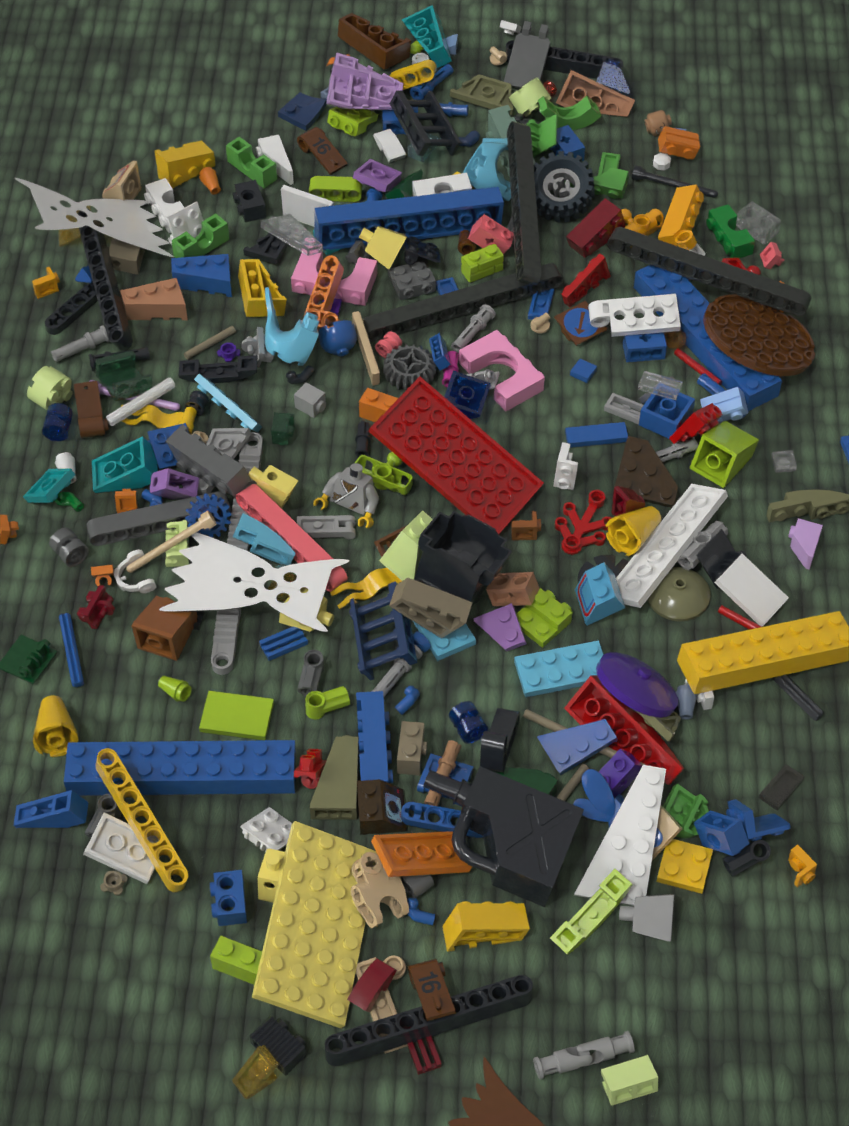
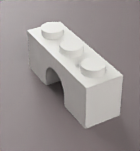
M467 173L412 181L413 196L472 190Z
M164 178L145 185L146 193H144L147 204H151L154 215H158L160 225L165 227L168 233H171L166 217L183 209L184 206L180 201L174 202L173 189L167 179Z

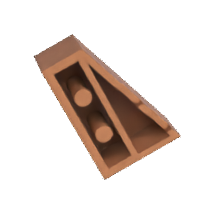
M177 278L120 290L127 320H151L152 317L163 318V320H170V318L188 320L186 304Z

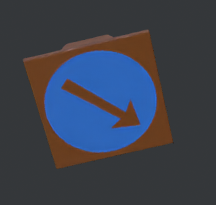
M586 301L554 316L561 326V332L568 341L572 340L576 346L608 330L606 326H591L589 304Z

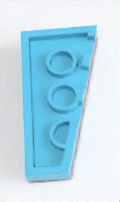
M201 374L196 376L194 380L199 384L197 388L205 394L209 392L214 396L211 400L220 407L224 405L228 409L226 411L227 414L234 419L238 417L243 421L240 425L244 428H249L250 431L253 430L257 433L260 431L262 426L243 409L241 410L238 404L229 397H226V394L217 388L212 381Z

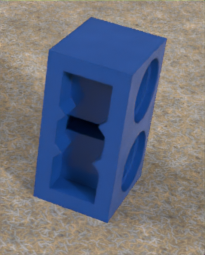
M242 870L213 873L214 882H210L211 897L215 896L216 903L211 904L212 917L217 918L219 926L247 923ZM225 886H232L228 890L222 889ZM226 907H233L231 911L224 910Z

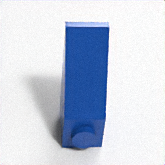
M73 790L20 804L16 806L13 826L16 828H68L86 823L89 802Z

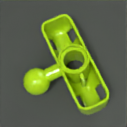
M393 452L388 454L387 463H382L365 455L359 456L355 462L363 467L362 473L373 478L376 488L380 490L389 489L401 495H406L410 492L413 483L412 475L394 468L401 465L402 460ZM367 460L373 464L372 471L365 468ZM403 475L409 479L407 485L401 484Z

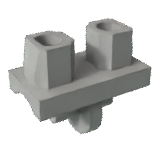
M257 327V335L253 338L248 336L247 339L242 341L241 346L242 350L248 352V354L258 356V367H260L262 361L271 363L274 355L264 348L266 347L265 334L262 327Z

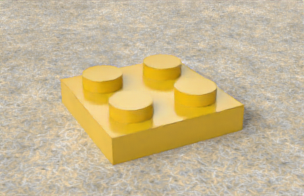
M673 839L664 849L656 882L702 894L713 849Z

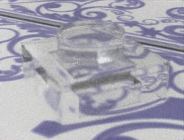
M793 450L772 453L775 473L796 471L797 465Z

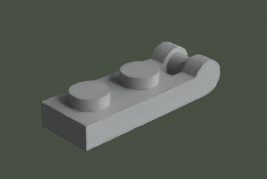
M352 515L297 516V524L311 538L344 537L345 539H353L356 536V530L353 528L356 524V519Z

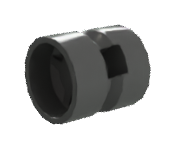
M68 527L56 531L49 541L50 547L68 567L80 564L85 560L89 552L88 547Z

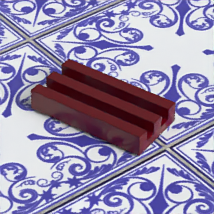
M404 1026L402 1028L410 1029L411 1027ZM431 1036L425 1039L434 1060L433 1064L430 1062L422 1039L417 1040V1044L426 1065L424 1067L421 1066L413 1042L407 1044L418 1075L440 1068L442 1065Z

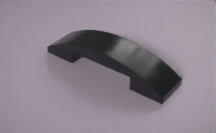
M238 356V362L200 364L199 359L179 361L178 376L180 379L196 382L194 379L198 374H201L213 383L237 381L257 373L258 356Z

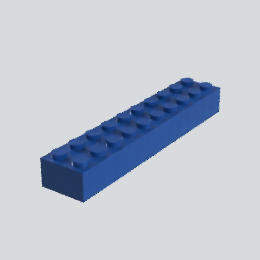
M499 187L318 207L315 208L314 236L317 248L324 251L326 249L352 247L356 241L362 240L359 236L363 228L374 233L377 226L418 239L458 235L462 230L471 231L472 226L484 214L497 223L502 224L504 201ZM362 240V242L366 246L368 242Z
M653 265L635 272L634 289L642 297L676 294L681 329L680 331H674V333L712 374L722 380V385L726 390L739 387L743 391L746 403L750 405L749 411L779 396L782 380L778 376L761 373L745 367L731 359L713 343L703 323V316L709 302L686 277ZM656 311L660 317L664 315L662 312Z
M295 740L68 742L64 785L66 792L73 790L79 796L110 794L96 770L97 755L105 748L112 749L117 753L141 795L295 793ZM109 759L101 761L104 765L112 764V761ZM114 778L112 780L115 784L118 785L124 783V781L120 778Z

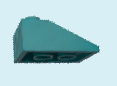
M142 436L92 460L93 491L100 493L122 489H136L151 484L152 474L158 471L152 445Z

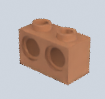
M533 572L498 573L486 590L493 606H506L511 603L513 606L532 605L535 595L540 588Z

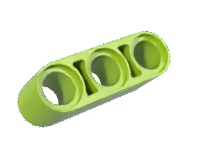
M314 176L310 179L309 193L334 202H357L361 199L363 184L353 179V177Z

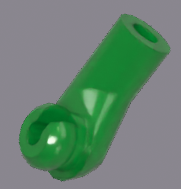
M59 492L58 497L54 500L57 505L71 506L76 512H80L84 508V504L71 492Z

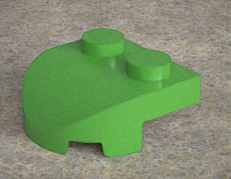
M679 784L672 787L663 807L683 828L676 837L692 838L698 835L694 822L709 812L707 807L708 801L703 795L695 796Z

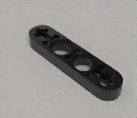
M86 284L45 320L46 331L49 334L57 335L98 301L94 284ZM80 300L85 301L82 305L76 304ZM65 312H72L69 316H63Z

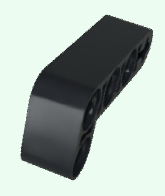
M497 708L490 731L483 732L480 752L481 767L490 771L504 773L519 727L520 711Z

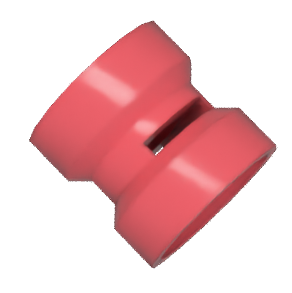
M389 331L384 335L383 340H379L376 343L375 349L380 356L386 358L387 353H391L392 349L397 350L398 346H402V340L396 333Z

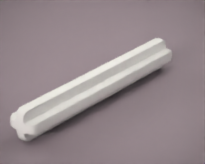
M171 378L165 379L107 415V422L114 426L175 388V382Z

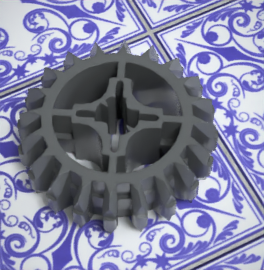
M406 344L405 347L398 346L397 350L392 349L391 353H387L383 372L391 386H396L398 390L404 388L406 391L419 376L428 384L433 382L436 374V364L428 349L423 350L422 346L416 347L415 344L413 346Z

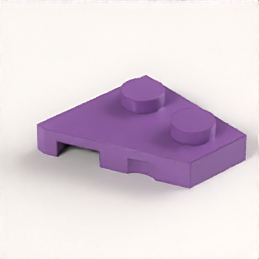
M512 603L473 618L475 623L505 651H510L527 644Z

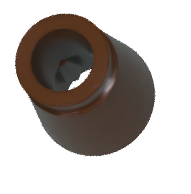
M462 230L459 234L458 251L462 255H467L476 249V244L468 239L469 230Z

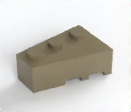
M406 578L396 585L389 606L438 637L443 638L466 624L472 602L411 578Z

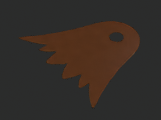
M485 1057L483 1059V1071L486 1088L476 1083V1090L481 1100L463 1097L462 1105L469 1118H457L448 1122L450 1126H544L504 1085Z

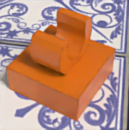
M131 489L115 491L117 513L138 509L136 491H131Z
M0 515V544H7L8 537H17L16 530H19V526L16 521L8 522L7 515Z
M113 565L91 567V575L96 577L95 583L97 586L100 585L102 578H107L108 585H112L110 575H114Z

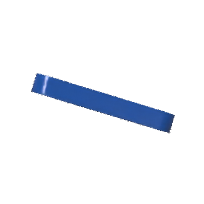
M408 802L401 809V820L409 826L448 832L453 831L455 827L451 824L450 820L454 817L459 818L461 811ZM409 810L414 811L413 817H408ZM425 812L423 820H421V813ZM435 813L439 815L440 820L438 822H431L428 819V815ZM471 830L466 835L475 838L483 837Z

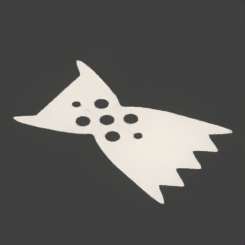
M14 178L30 188L44 223L36 226L35 229L62 230L80 228L86 225L120 241L174 257L158 247L169 244V242L153 234L163 229L147 221V219L156 216L140 208V206L147 204L144 200L90 199L75 202L64 195L37 184ZM60 201H67L68 203H70L71 207L68 208L62 206L60 204ZM93 206L97 209L98 212L93 213L89 211L86 207ZM50 207H56L57 210H52ZM81 210L85 212L88 216L81 217L76 213V211ZM66 215L74 216L77 222L69 221ZM106 217L112 218L113 221L107 220ZM93 220L102 222L104 227L96 226Z
M196 532L191 536L199 545L179 550L192 563L172 569L185 582L165 588L178 601L159 609L160 611L224 610L250 606L265 601L284 615L313 629L327 632L326 627L317 619L318 611L331 570L348 563L349 560L311 561L276 569L265 560L244 549ZM260 567L265 570V574L262 577H254L251 573L252 570ZM288 572H293L297 578L293 582H287L283 579V576ZM235 577H240L241 582L235 583L233 579ZM268 580H274L277 582V587L273 590H268L264 587V583ZM302 587L308 588V592L301 593L300 589ZM248 588H255L258 594L253 598L245 596L244 592ZM280 593H287L290 599L285 603L277 601L276 597Z

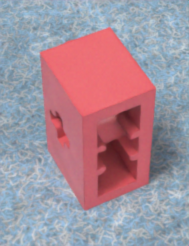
M484 214L472 226L468 239L481 248L496 244L504 254L511 247L514 234Z

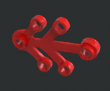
M593 490L589 493V506L581 520L577 515L574 503L567 502L564 504L563 513L569 516L575 528L574 533L571 534L567 527L566 518L558 517L555 520V529L560 531L564 538L561 547L565 553L577 554L583 546L590 544L604 545L606 535L600 531L595 532L592 536L581 538L584 533L598 529L608 531V526L606 527L605 523L611 517L607 516L602 518V520L589 523L595 511L605 503V494L601 490Z

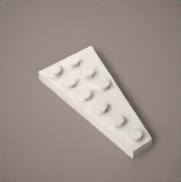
M642 766L574 896L590 899L600 889L599 885L614 869L618 870L633 884L620 904L634 906L635 897L646 896L666 773L665 768Z

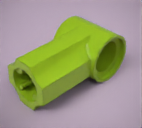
M344 686L323 693L312 691L306 695L305 699L306 715L314 720L322 718L326 712L350 705L348 692Z

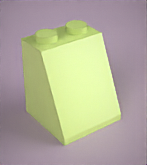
M424 511L419 513L401 531L379 560L402 581L406 578L414 580L423 553L418 545L420 534L433 520Z

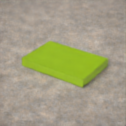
M208 691L199 730L203 733L266 740L274 699Z

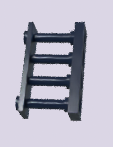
M396 581L388 584L389 593L386 597L361 606L354 598L350 599L351 608L349 609V614L354 624L359 656L357 665L360 673L364 674L370 681L374 680L373 668L395 659H404L409 665L418 663L411 622L408 617L392 608L393 611L390 614L365 623L364 614L390 605L395 587L398 584ZM392 622L395 623L393 632L368 641L367 632ZM395 640L398 641L399 646L397 650L371 659V649Z

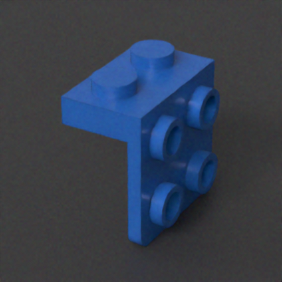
M738 800L727 801L729 808L726 810L727 816L741 820L749 840H759L763 838L762 836L768 834L780 835L784 833V830L790 829V823L776 814H767L754 818L753 810Z

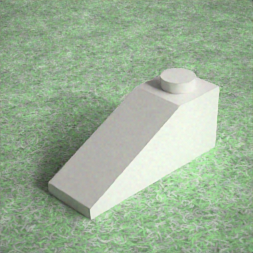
M274 135L258 139V147H256L258 158L263 154L276 163L277 175L288 184H294L293 170L280 136Z

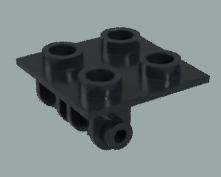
M413 236L407 237L404 241L405 262L407 264H414L418 256L437 263L441 262L439 248L435 244L420 242L418 238Z
M720 529L696 556L714 586L718 589L719 587L714 582L741 554L745 557L747 555L742 550L735 551L723 529Z

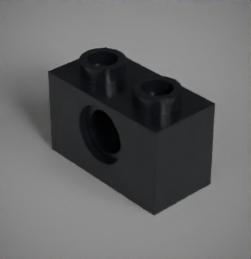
M256 180L234 184L233 200L234 203H238V214L243 216L244 222L266 218L265 203Z

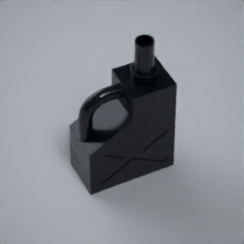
M481 766L473 783L465 781V779H462L460 782L429 770L423 787L452 799L453 805L456 804L462 807L451 839L454 852L459 859L472 867L489 873L493 886L545 907L584 809ZM469 830L483 836L487 857L469 849L466 844V835Z

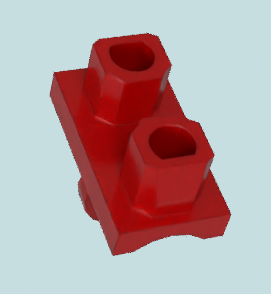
M308 749L307 755L300 757V765L294 770V777L301 776V782L306 788L314 789L318 785L320 775L326 764V761L322 760V750Z

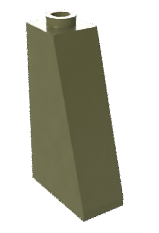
M350 735L335 737L310 803L311 819L357 820L358 737Z

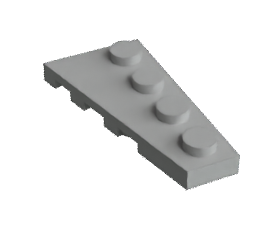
M213 428L206 445L208 446L211 443L222 455L225 453L234 459L251 435L249 428ZM199 478L197 495L209 494L215 486H209L204 480Z

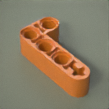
M333 255L324 258L306 308L307 312L318 316V331L326 325L330 328L329 325L332 322L340 321L338 316L330 312L344 268L337 257ZM330 282L327 287H324L326 283ZM324 300L322 304L318 305L319 301Z

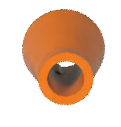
M211 167L203 168L199 173L200 181L208 188L212 195L218 194L221 188L216 171Z

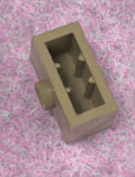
M402 721L397 756V774L420 776L422 755H426L427 742L424 741V723Z

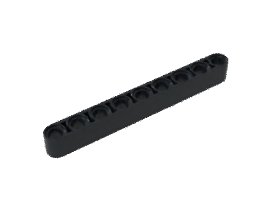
M81 210L77 213L81 217L88 216ZM93 220L96 226L102 227L100 221ZM85 225L80 227L79 231L109 341L118 349L125 351L132 346L133 339L105 236L103 233Z
M518 975L452 996L451 1000L457 1014L433 1019L434 1021L432 1022L426 1021L423 1008L420 1006L332 1034L325 1040L326 1061L331 1066H341L411 1042H416L420 1039H425L429 1036L524 1007L531 1002L533 982L528 976ZM473 1004H479L480 1006H479V1007H474V1006H472V1005H473ZM404 1026H409V1027H411V1028H410V1029H403L402 1027H404ZM383 1033L387 1034V1036L381 1037L379 1035ZM357 1041H363V1042H365V1043H363V1044H356L355 1042H357ZM336 1048H337V1049H340L339 1052H333V1051H331V1050L336 1049Z

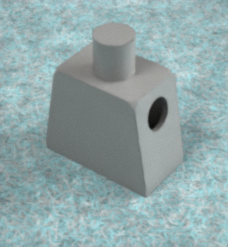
M674 894L635 897L634 907L620 906L619 920L633 921L632 932L671 941Z

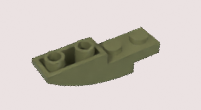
M830 490L785 493L784 500L769 503L766 517L769 522L783 521L795 516L800 517L808 514L811 520L822 519L835 514H844L849 511V494Z

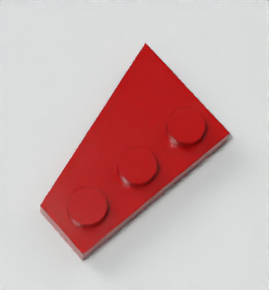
M599 253L596 258L591 259L588 266L577 274L575 280L564 288L561 295L567 306L571 307L586 296L588 289L591 287L594 289L598 287L599 281L603 278L607 280L611 277L606 258Z

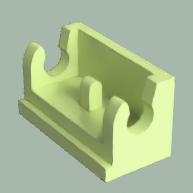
M187 521L167 523V528L176 529L166 530V541L187 529ZM189 537L166 551V567L189 565V559L179 552V550L189 548Z
M648 1055L601 1069L604 1080L602 1084L611 1106L658 1091V1076Z

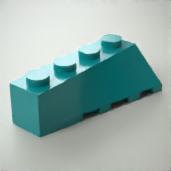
M433 5L402 19L405 26L427 52L431 60L435 62L437 68L452 61L441 20Z

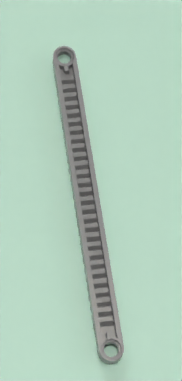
M251 432V435L242 446L239 455V463L245 467L248 474L254 466L259 470L261 467L263 441L261 435L255 432ZM253 440L258 442L255 446L248 445V442ZM251 479V481L242 490H244L252 484L257 483ZM235 496L227 543L249 552L250 544L233 537L242 513L248 515L238 505ZM235 577L233 581L235 583L241 582V578ZM241 607L217 610L211 655L212 669L217 674L225 675L233 669ZM221 659L228 661V664L225 666H218L216 663Z

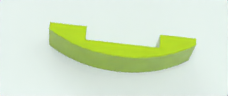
M614 869L599 885L600 889L569 922L565 921L550 939L567 955L570 954L609 917L633 884L618 870Z

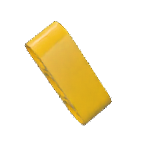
M424 60L393 71L390 77L402 82L404 90L432 80L437 66L432 60ZM424 68L430 69L431 73L425 72ZM408 74H413L415 78H410Z

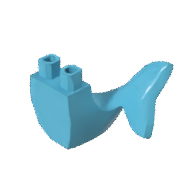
M483 138L482 144L471 157L463 173L468 174L470 184L476 189L499 187L502 198L509 201L511 198L510 182L505 180L503 174L497 169L498 157L503 151L508 150L507 138Z
M266 287L265 300L268 316L265 327L266 350L272 355H275V352H277V356L284 362L292 363L297 361L299 366H303L308 360L319 335L317 330L319 324L318 316L306 311L303 320L299 319L292 330L281 331L270 289Z

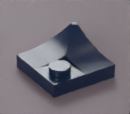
M299 92L278 111V117L307 131L325 109L327 99L314 98Z

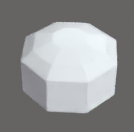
M659 153L654 156L653 166L657 170L664 171L670 168L671 157L668 154Z

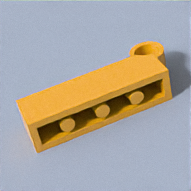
M697 184L676 189L658 236L660 241L686 250H691L696 246L697 241L692 233V229L699 214L701 204L704 201L703 193L699 190Z

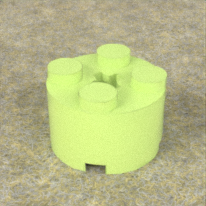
M538 78L531 80L509 97L518 113L525 115V118L532 111L540 108L538 100L542 96L548 100L551 99L550 94Z
M52 366L42 367L32 378V381H34L33 386H29L27 390L28 399L53 414L59 410L60 404L64 400L68 401L73 394V391H71V378Z

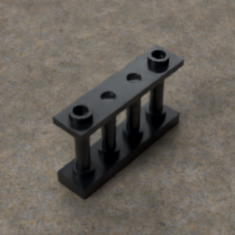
M396 90L389 104L417 155L424 156L429 146H446L449 154L454 156L461 142L433 92L429 91L424 100H407L402 90ZM412 107H424L427 113H415ZM419 120H431L434 126H422ZM426 133H438L441 139H429Z

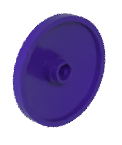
M610 652L604 654L597 663L596 673L601 683L615 698L628 707L642 714L659 718L670 716L677 707L678 697L672 685L658 671L643 661L623 653Z

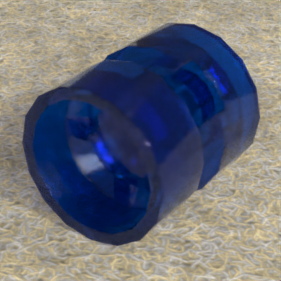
M61 403L49 405L42 434L52 441H64L67 439L73 417L72 409Z
M465 701L456 705L449 713V719L453 726L457 729L462 741L467 744L478 741L482 738L483 732L488 731L487 724L479 716L480 713L472 701Z

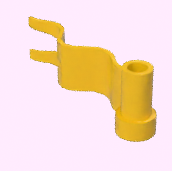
M146 405L132 414L134 416L141 415L137 419L125 418L121 422L128 425H136L146 420L160 429L186 423L189 434L192 435L197 411L193 407H187L185 412L166 414L153 405Z
M388 568L376 569L370 572L362 581L358 583H343L331 591L330 594L334 596L347 589L363 591L347 596L337 605L341 609L350 603L352 598L355 600H369L379 590L387 587L388 584L395 581L399 584L402 580Z

